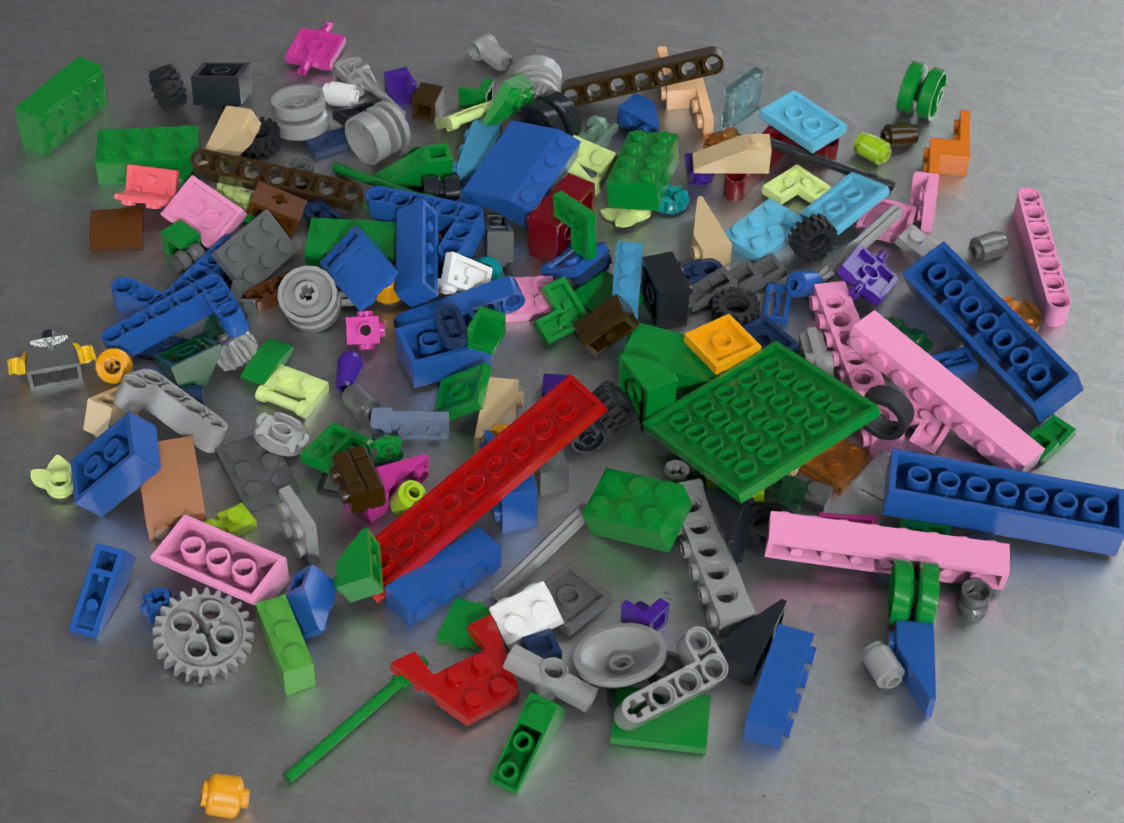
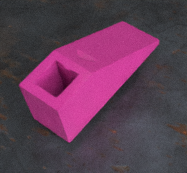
M423 454L376 467L385 487L386 503L384 506L374 509L368 508L367 511L356 515L369 524L377 517L383 516L390 508L392 494L402 483L413 480L422 484L428 478L429 456ZM348 504L344 505V507L351 511Z

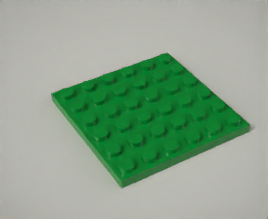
M774 341L646 419L642 424L645 432L742 504L861 427L867 425L879 417L881 413L877 404L781 343Z

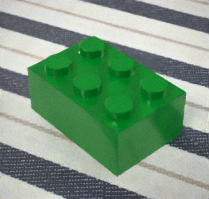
M606 468L582 513V517L593 535L669 553L693 504L683 484Z

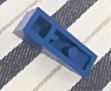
M97 543L68 631L99 639L128 586L136 561L135 556L126 550Z
M897 620L895 631L889 632L888 646L904 668L905 673L902 679L925 717H932L936 702L934 623Z

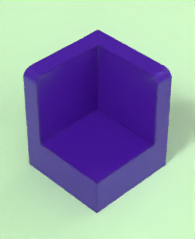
M407 67L384 72L386 94L400 107L411 104V95L413 91L417 90V84Z
M659 598L651 606L643 601H638L634 605L628 600H625L621 605L622 623L642 624L656 631H660L668 623L669 603L662 598Z

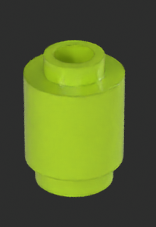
M860 133L853 144V150L857 151V155L876 165L885 163L890 158V143L871 133Z
M413 480L402 483L390 498L392 512L398 517L401 516L426 495L425 488L419 482Z

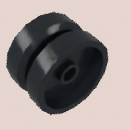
M551 91L523 107L520 112V122L559 129L572 137L574 135L578 136L581 133L582 123L579 113L569 98L561 92Z

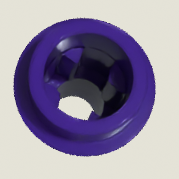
M345 351L338 357L337 391L343 393L348 386L356 383L364 368L363 358L360 354L353 351Z

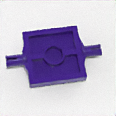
M860 243L838 269L837 273L847 284L853 286L848 292L849 296L855 293L851 297L852 299H857L861 294L865 300L877 307L900 278L886 265L885 261L889 257L888 252L883 256L886 250H880L875 255Z

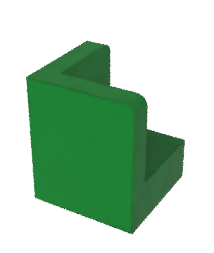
M485 78L479 89L460 86L458 89L459 108L466 109L488 101L493 102L494 80Z
M181 219L160 231L163 251L169 256L194 243H198L202 247L201 234Z
M480 306L467 328L468 348L494 354L506 334V314Z

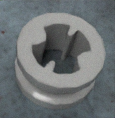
M672 460L665 464L663 480L674 483L688 481L689 467L685 462Z

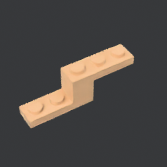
M657 47V57H653V59L669 56L667 47ZM669 68L659 70V73L662 75H667L671 72ZM703 77L660 87V100L665 101L666 110L692 108L693 114H696V128L701 130L702 138H712L714 117Z

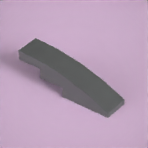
M773 253L754 264L748 259L729 271L723 266L692 285L693 292L689 295L691 310L695 312L712 308L715 294L718 292L721 294L722 289H726L729 292L730 287H734L735 291H738L740 287L743 288V292L747 290L752 291V293L765 288L767 283H774L787 276L786 268Z

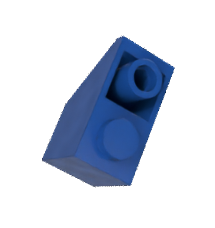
M635 93L618 106L617 124L628 132L635 130L659 132L655 102Z
M313 564L292 575L286 592V598L304 641L323 633L328 625L327 618L330 609L336 601L335 594L337 590L334 580Z

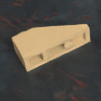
M226 106L205 149L239 156L252 144L256 134L259 132L261 122L251 109ZM202 161L197 166L203 168L206 167L209 164V162Z
M743 134L692 153L693 173L769 174L771 159L770 134Z
M703 196L697 197L690 256L693 261L713 258L722 265L730 264L732 244Z
M489 378L484 406L479 411L474 437L475 453L480 450L479 443L484 442V430H490L498 424L509 426L516 419L517 409L523 408L524 391H519L518 379Z
M119 386L88 398L83 430L94 434L95 438H98L128 413L118 408L113 402ZM143 409L131 413L138 415Z

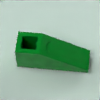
M448 143L423 146L375 173V177L407 189L424 186V176H438L440 180H443L445 176H453V158Z
M530 692L489 781L519 794L553 742L567 711L560 705Z

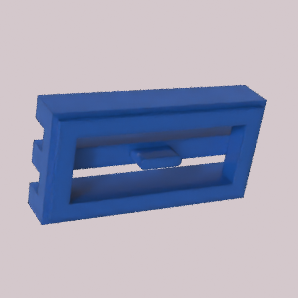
M767 283L762 315L765 314L776 324H782V328L787 329L792 296L787 292L783 317L778 316L782 291L787 292L786 285ZM777 290L773 315H768L771 291Z
M967 346L931 355L956 377L978 371L979 364Z

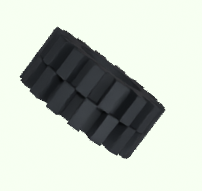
M167 64L149 72V84L152 85L151 91L154 92V98L158 100V105L165 112L184 106L187 103V95L185 94L187 91L183 87L184 82L180 79L179 72L176 73L175 67Z
M260 116L261 126L259 132L256 134L252 144L241 153L243 157L248 155V159L256 157V160H261L262 156L268 159L269 154L274 156L276 151L279 152L281 136L280 128L277 126L276 121L272 122L270 118L265 120L264 117Z
M813 213L810 214L809 219L805 216L802 218L803 222L800 223L798 221L795 223L797 227L791 228L790 232L792 234H788L789 241H787L801 261H807L808 263H812L813 259L819 261L820 256L826 257V252L833 250L832 245L837 244L836 239L838 238V231L827 217L820 213L816 216Z
M730 287L729 292L726 289H722L721 294L718 292L715 294V298H713L711 319L714 321L730 314L741 326H744L759 318L760 300H757L758 297L755 294L751 296L752 291L747 290L743 292V288L740 287L738 291H735L734 287ZM729 310H739V311H742V312H741V313H734V312H731V311H729Z
M605 381L591 392L604 403L608 410L598 420L600 419L604 427L608 426V430L613 431L614 434H621L638 420L637 410L631 405L633 402L631 399L628 400L627 394L625 392L622 393L621 388L618 385L615 386L613 382Z

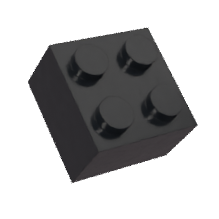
M203 62L191 76L193 104L202 105V108L241 106L253 91L250 63Z
M673 251L642 257L640 294L643 295V304L653 325L662 329L687 325L688 314L691 313L689 295L692 294L693 288L691 280L689 278L686 279L681 261H677Z

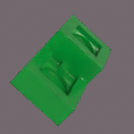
M272 338L267 339L251 358L240 378L243 382L256 387L264 385L281 364H287L295 348Z
M1054 414L1040 429L1035 427L1029 436L1045 448L1039 462L1042 463L1062 449L1076 435V428Z

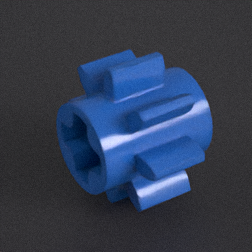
M155 587L148 594H143L144 604L140 605L142 616L148 617L149 624L155 623L156 616H161V606L170 608L169 598L172 597L170 588L166 590ZM177 596L172 597V598L176 599V600L179 602Z

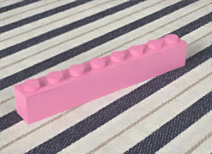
M874 310L853 325L847 344L914 398L917 403L924 406L939 421L948 425L952 431L977 450L981 456L985 457L996 467L1029 472L1037 465L1045 448Z
M771 511L767 525L764 557L883 574H891L894 558L909 559L914 567V578L921 561L937 562L939 564L940 582L963 585L966 580L981 579L987 582L991 589L997 590L1004 589L1010 575V544L999 543L994 540L984 541L970 539L965 536L956 537L941 535L936 532L927 533L906 528L862 524L848 520L820 518L814 515L791 514L786 511Z

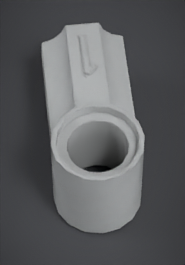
M486 33L467 45L469 55L473 60L477 62L484 60L502 73L507 72L514 63V56L498 46L496 38L491 33Z

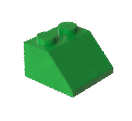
M627 354L620 356L618 386L621 388L622 393L625 392L627 394V399H631L633 402L631 405L637 410V421L640 425L646 419L676 402L678 379L674 372H670L663 362Z

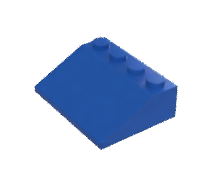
M511 121L464 187L462 194L529 229L527 219L530 212L535 210L541 204L542 199L552 192L556 183L564 178L577 159L581 141L559 129Z

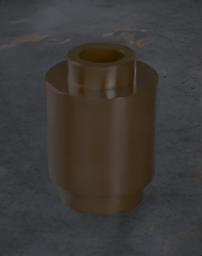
M910 123L886 124L880 132V138L890 143V149L911 147L918 142L919 133L917 126Z

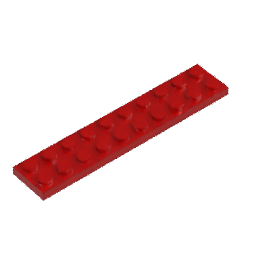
M570 374L375 536L380 543L384 592L373 595V599L379 603L385 598V586L427 563L608 410L604 403Z

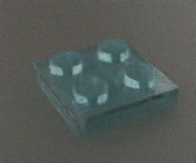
M755 67L725 88L724 107L722 110V127L730 131L759 110L763 70Z

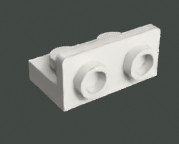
M448 252L445 256L442 278L438 279V288L442 294L453 295L491 281L493 268L458 253Z
M544 582L528 585L522 592L512 597L502 598L489 608L509 650L514 645H521L522 637L549 628L553 629L564 623L556 603Z

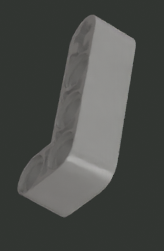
M141 369L124 375L113 400L118 408L127 412L146 409L182 437L193 436L194 445L207 453H215V448L221 445L228 429V424L222 418L152 369Z
M700 626L692 627L679 639L677 652L685 667L629 695L616 707L614 720L618 727L628 731L634 730L714 688L727 676V661L707 629ZM689 639L697 641L700 650L693 648L690 645ZM705 666H709L714 670L715 677H711L706 673ZM679 679L689 684L690 691L682 689ZM653 693H657L663 698L664 705L654 701ZM641 705L642 710L637 715L628 714L627 710L632 711Z

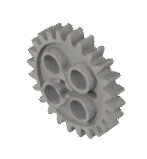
M205 587L203 594L200 595L196 588H192V594L189 597L181 591L179 602L171 597L169 598L170 608L161 606V616L155 617L154 625L157 627H153L152 637H155L153 639V648L159 649L157 651V659L166 658L164 661L165 669L172 666L175 667V677L184 672L186 673V682L194 675L197 676L199 684L202 683L204 676H208L211 683H215L216 674H220L223 679H227L228 669L237 673L238 663H246V654H251L252 644L250 643L254 642V633L251 632L253 631L254 623L247 621L249 620V611L240 612L242 609L241 601L232 605V595H228L223 599L221 598L220 590H217L214 595H210L209 588ZM190 614H194L198 621H195L193 616ZM214 614L217 618L207 619L204 615ZM185 626L189 630L182 632L178 631L176 627ZM224 638L230 640L231 643L221 644L218 640ZM209 648L216 655V657L212 656V654L209 651ZM192 651H199L203 653V655L199 657H194L189 653Z

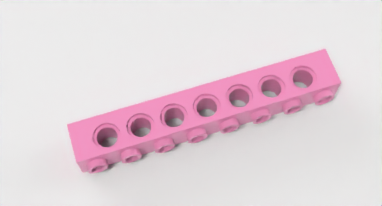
M846 282L814 284L813 295L809 296V307L811 311L815 312L816 326L823 333L826 348L832 352L834 367L837 371V380L862 396L871 387L886 385L880 370L876 369L868 360L847 344L853 325L858 323L860 318L853 300L848 294L849 290ZM878 405L882 417L891 421H898L892 411ZM863 427L858 429L860 445L865 447L869 458L891 455L892 448L899 450L903 448L905 433L899 439L891 441L872 436Z

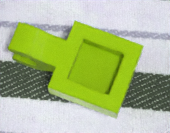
M242 502L217 513L216 519L204 521L208 525L237 537L257 529L256 519Z

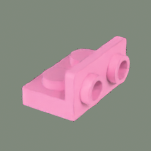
M915 171L913 174L910 205L918 207L917 221H922L921 231L931 233L940 174Z

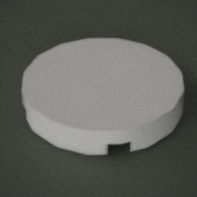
M268 412L256 418L252 428L253 437L260 446L269 452L281 456H295L305 450L309 435L308 432L305 433L303 431L304 426L297 419L281 412H274L273 415H267Z

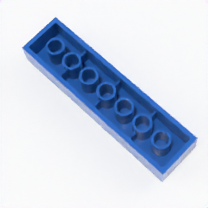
M945 241L941 242L902 273L909 289L965 347L967 346L972 355L1039 424L1084 390L1078 374Z
M892 448L885 474L883 515L950 525L951 527L1111 556L1117 555L1124 539V489Z

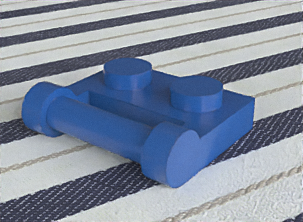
M598 242L596 244V257L588 261L573 251L571 243H569L563 253L552 262L548 261L541 267V272L544 276H552L553 279L564 276L565 278L579 277L609 250L605 242Z

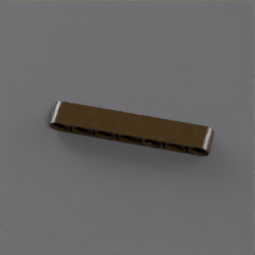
M709 46L565 80L561 86V93L567 96L576 107L718 74L723 69V54L718 47ZM709 57H717L719 59L715 64L706 62ZM687 62L695 64V66L689 70L684 69L682 67ZM669 68L671 72L667 75H662L659 73V70ZM639 73H644L648 76L645 80L635 78ZM614 79H622L624 83L616 86L612 81ZM592 84H597L601 88L598 91H592L588 87ZM573 89L577 94L575 96H568L565 92Z
M198 149L190 157L194 174L203 180L254 191L258 181H261L307 200V202L323 201L332 208L350 212L358 211L364 204L362 187L353 181L207 149ZM202 161L209 162L206 167L201 168L197 166ZM227 166L234 167L233 171L229 173L222 172ZM250 172L259 173L256 178L247 177ZM276 177L284 179L279 184L272 183V180ZM302 182L309 184L305 189H298L296 187ZM325 188L333 189L331 194L324 195L321 193ZM350 193L358 195L355 200H348L346 198Z

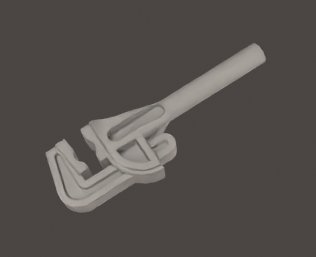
M355 56L336 61L335 74L344 83L354 84L356 90H359V96L364 95V91L371 92L380 101L386 100L394 104L404 117L406 116V112L379 87L370 70V66L363 64L361 58Z

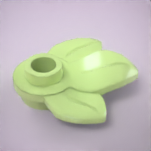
M609 207L600 210L601 215L609 221H615V226L617 227L632 226L637 221L648 219L651 215L650 210Z
M55 455L46 469L31 470L33 484L46 489L49 496L65 498L74 492L71 464L60 455Z

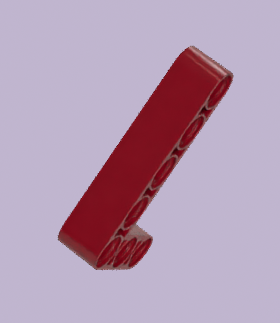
M771 125L762 133L770 134V138L807 150ZM839 138L814 153L837 161ZM771 149L769 171L785 153ZM725 173L724 197L729 201L743 200L766 174Z

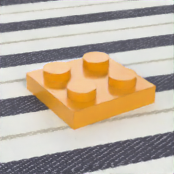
M730 314L684 334V342L715 375L732 368L760 351L762 347Z

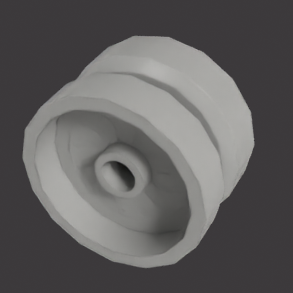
M309 84L293 85L279 90L272 96L273 115L276 116L275 121L280 128L281 138L293 141L308 140L320 136L328 129L329 120L327 110L325 109L324 91L320 87Z
M317 266L295 268L284 276L279 285L277 298L281 310L292 326L303 332L317 333L326 330L336 322L341 313L342 300L334 280L325 270Z

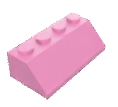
M185 514L150 556L151 561L252 605L277 597L290 580L286 557Z

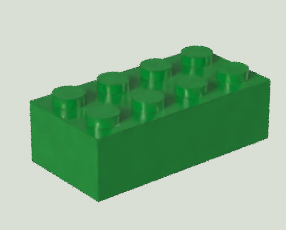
M78 56L14 108L24 148L46 157L109 104L102 65Z
M185 125L180 127L98 130L95 166L99 185L126 184L128 164L180 170L179 182L187 181L192 175L198 178L194 174L190 157L193 152L202 149L199 126Z
M643 130L629 131L607 180L609 208L659 211L679 162L678 134L667 131L657 133L645 132Z

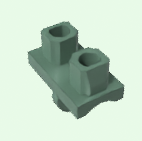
M593 115L587 120V127L578 137L601 147L607 146L611 142V137L618 131L619 124L608 123L605 117Z

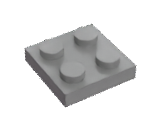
M290 485L279 489L280 502L277 503L278 511L282 517V522L279 523L281 532L286 539L290 538L292 540L293 549L299 559L303 558L308 566L319 564L320 557L316 524Z

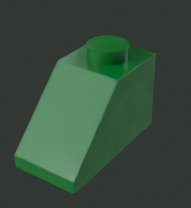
M364 528L359 532L336 562L337 575L334 576L336 590L339 593H343L350 603L384 592L380 543L368 528Z

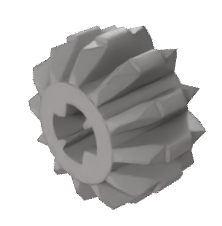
M249 331L236 338L227 336L225 332L217 337L216 341L221 344L222 351L216 364L224 371L235 370L237 367L243 366L244 363L250 361L251 357L257 353L258 344Z

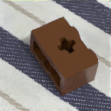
M258 181L246 213L257 216L262 211L268 209L286 234L293 237L307 200Z

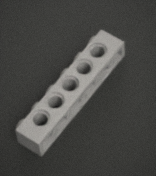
M696 479L680 482L679 484L684 485L693 504L678 534L681 555L683 558L688 559V570L691 580L697 582L698 599L707 608L706 617L709 627H714L718 638L728 637L732 631L755 617L756 612L702 480Z

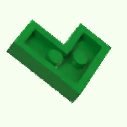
M563 191L553 194L554 217L571 228V249L588 261L595 258L597 244L596 213Z
M565 276L544 286L540 290L553 312L536 320L532 325L546 347L575 333L574 324L587 314Z

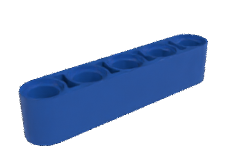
M506 276L404 311L394 318L393 325L395 328L433 319L435 308L443 304L455 305L460 311L473 308L475 314L480 306L509 314L523 307L525 297L516 279Z

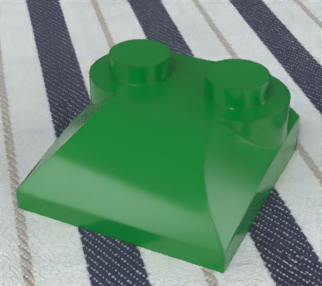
M520 73L504 81L482 124L485 126L496 125L514 116L524 104H530L536 94L533 91L534 85H532L530 79Z

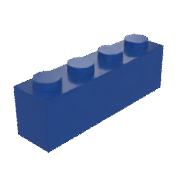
M424 199L397 210L395 268L399 274L396 276L395 293L399 299L403 300L411 308L438 297V212Z
M477 527L438 552L423 566L402 575L385 586L386 606L408 628L416 622L425 620L430 613L441 606L449 604L453 598L465 590L472 589L483 578L495 574L502 567V547L480 527Z
M778 624L745 721L743 739L780 749L783 738H790L794 725V720L790 719L792 712L798 713L802 699V695L798 694L799 688H806L810 674L806 667L807 664L813 665L817 653V647L812 646L814 633Z

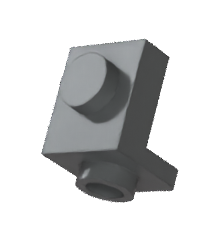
M233 280L231 292L238 301L247 321L257 322L256 300L246 299L244 280Z

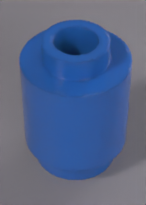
M814 270L794 271L786 279L787 292L795 298L809 297L813 295L814 284L823 283V278Z

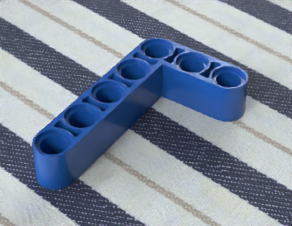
M374 186L365 194L370 217L377 221L397 222V210L421 199H424L438 212V233L445 235L438 246L442 271L446 253L455 252L471 259L486 233L483 211L477 205L384 186Z
M234 234L223 236L164 293L129 277L115 279L111 283L115 308L131 316L209 274H219L224 282H226L229 277L215 261L211 253Z
M209 274L108 327L101 334V340L106 349H121L133 357L211 314H214L226 335L231 338L240 337L249 330V323L238 301L219 274Z

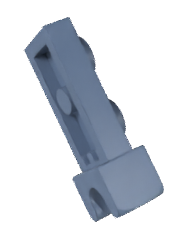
M374 407L371 410L370 426L372 427L373 441L384 435L399 436L401 439L450 438L449 412L392 411L391 407Z

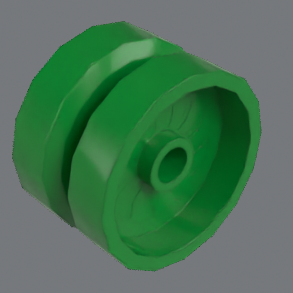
M913 61L905 73L899 90L896 105L897 111L911 115L916 110L918 118L931 121L942 101L948 72L933 67L928 72L926 64Z
M894 558L888 591V625L896 626L897 620L908 621L911 608L913 622L934 623L940 590L939 564L937 562L921 561L917 567L914 579L912 562L909 559Z

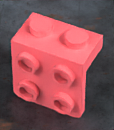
M128 164L126 190L114 193V199L121 200L120 204L135 206L136 203H146V208L161 209V206H167L178 193L180 170Z

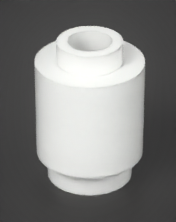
M331 81L323 86L325 102L328 105L348 107L357 104L359 101V90H356L354 84Z

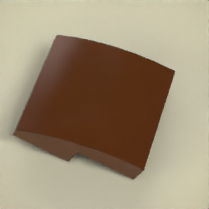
M143 207L91 210V254L144 251Z

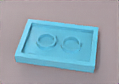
M795 90L760 109L759 112L760 119L811 153L847 133V124Z
M851 172L799 214L801 217L807 216L808 219L810 214L813 213L816 216L818 213L826 216L839 235L890 194L887 185Z
M769 198L724 232L730 240L733 250L756 263L771 253L775 255L787 246V241H789L788 234H792L790 232L791 228L797 227L796 222H803V217Z

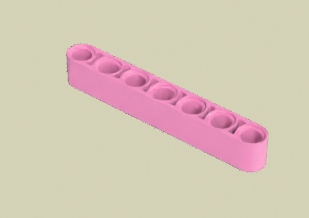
M1022 188L1017 195L1014 218L1042 320L1046 325L1061 327L1066 323L1071 304L1070 295L1041 195L1033 188Z

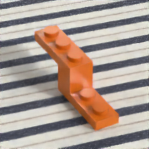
M961 110L959 120H954L953 140L930 137L929 147H924L922 162L927 163H923L922 172L966 176L970 159V111Z

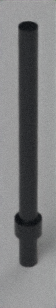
M770 138L771 149L845 175L854 172L887 185L890 191L894 189L896 182L878 176L877 172L871 170L866 172Z

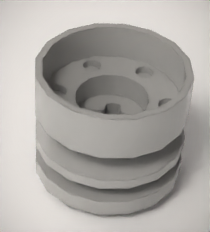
M530 55L517 61L513 67L512 77L521 73L529 78L532 85H534L533 91L536 94L531 103L551 91L561 92L562 72L560 66L553 59L544 55ZM522 108L517 112L519 116Z
M386 100L367 108L366 112L364 111L353 116L345 124V135L352 151L361 161L371 166L386 159L390 154L398 152L399 149L408 146L411 133L404 115L394 104Z

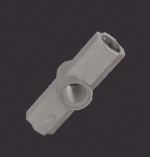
M816 327L806 328L805 331L799 333L802 357L834 377L833 355L831 351L826 349L822 332L818 331Z
M514 645L503 666L507 671L532 683L534 690L539 696L545 699L559 698L585 713L592 706L599 691V688L569 673L567 665L561 659L552 657L543 659L519 645Z

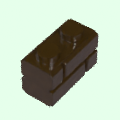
M616 294L608 298L592 312L585 314L574 326L583 347L596 357L638 328L639 324L632 307L620 295Z
M359 446L350 449L349 452L345 450L333 454V467L329 468V474L334 485L339 483L340 488H338L342 504H348L354 515L365 512L368 508L374 509L384 506L386 503L385 487L366 447Z

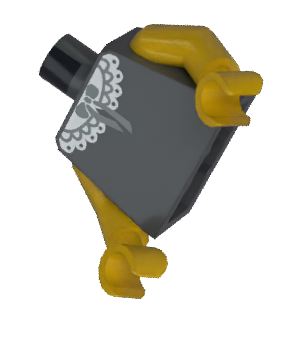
M49 329L42 332L41 338L31 340L28 350L21 357L10 358L7 360L9 375L14 373L17 375L27 374L30 389L34 391L84 382L80 364H87L91 360L97 359L93 345L81 346L78 343H72L69 335H57L56 331Z

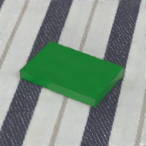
M617 688L614 711L625 698L643 688ZM653 693L654 701L664 705L663 698L659 694ZM699 695L630 731L618 727L613 715L610 744L706 754L711 696ZM641 705L632 711L627 710L628 714L637 715L642 710Z

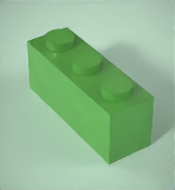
M283 594L255 603L259 628L286 695L316 686L314 663L286 595Z

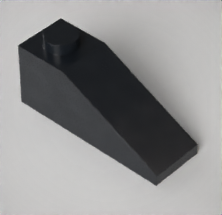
M715 486L706 490L735 563L738 564L743 560L754 518L750 505L755 503L752 497L741 504L720 487Z
M781 599L732 631L726 643L721 642L718 647L728 664L727 678L752 687L770 650L777 626L784 622L787 606L786 600Z

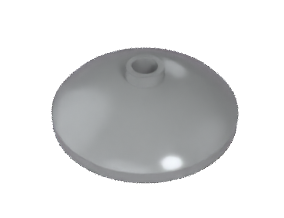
M619 623L602 627L583 638L574 651L573 661L576 672L585 681L604 688H625L639 684L653 676L664 664L667 648L664 638L655 629L642 624Z

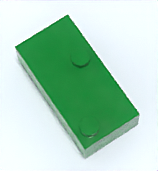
M311 218L304 252L305 265L317 266L323 269L319 262L357 225L380 246L395 266L396 222Z

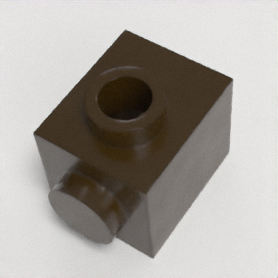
M421 82L417 90L413 91L411 95L412 118L434 122V120L438 119L444 107V86Z

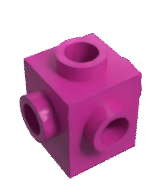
M358 311L357 317H346L347 345L358 344L359 350L375 349V343H380V338H385L384 321H379V316H373V311ZM363 325H368L371 328V332L367 336L361 333Z

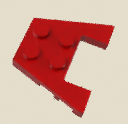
M491 614L468 626L467 633L480 648V652L433 674L414 651L391 662V672L398 677L402 675L412 682L414 689L418 692L423 690L436 700V705L466 726L518 701L520 691L514 674L503 668L508 656L495 619Z

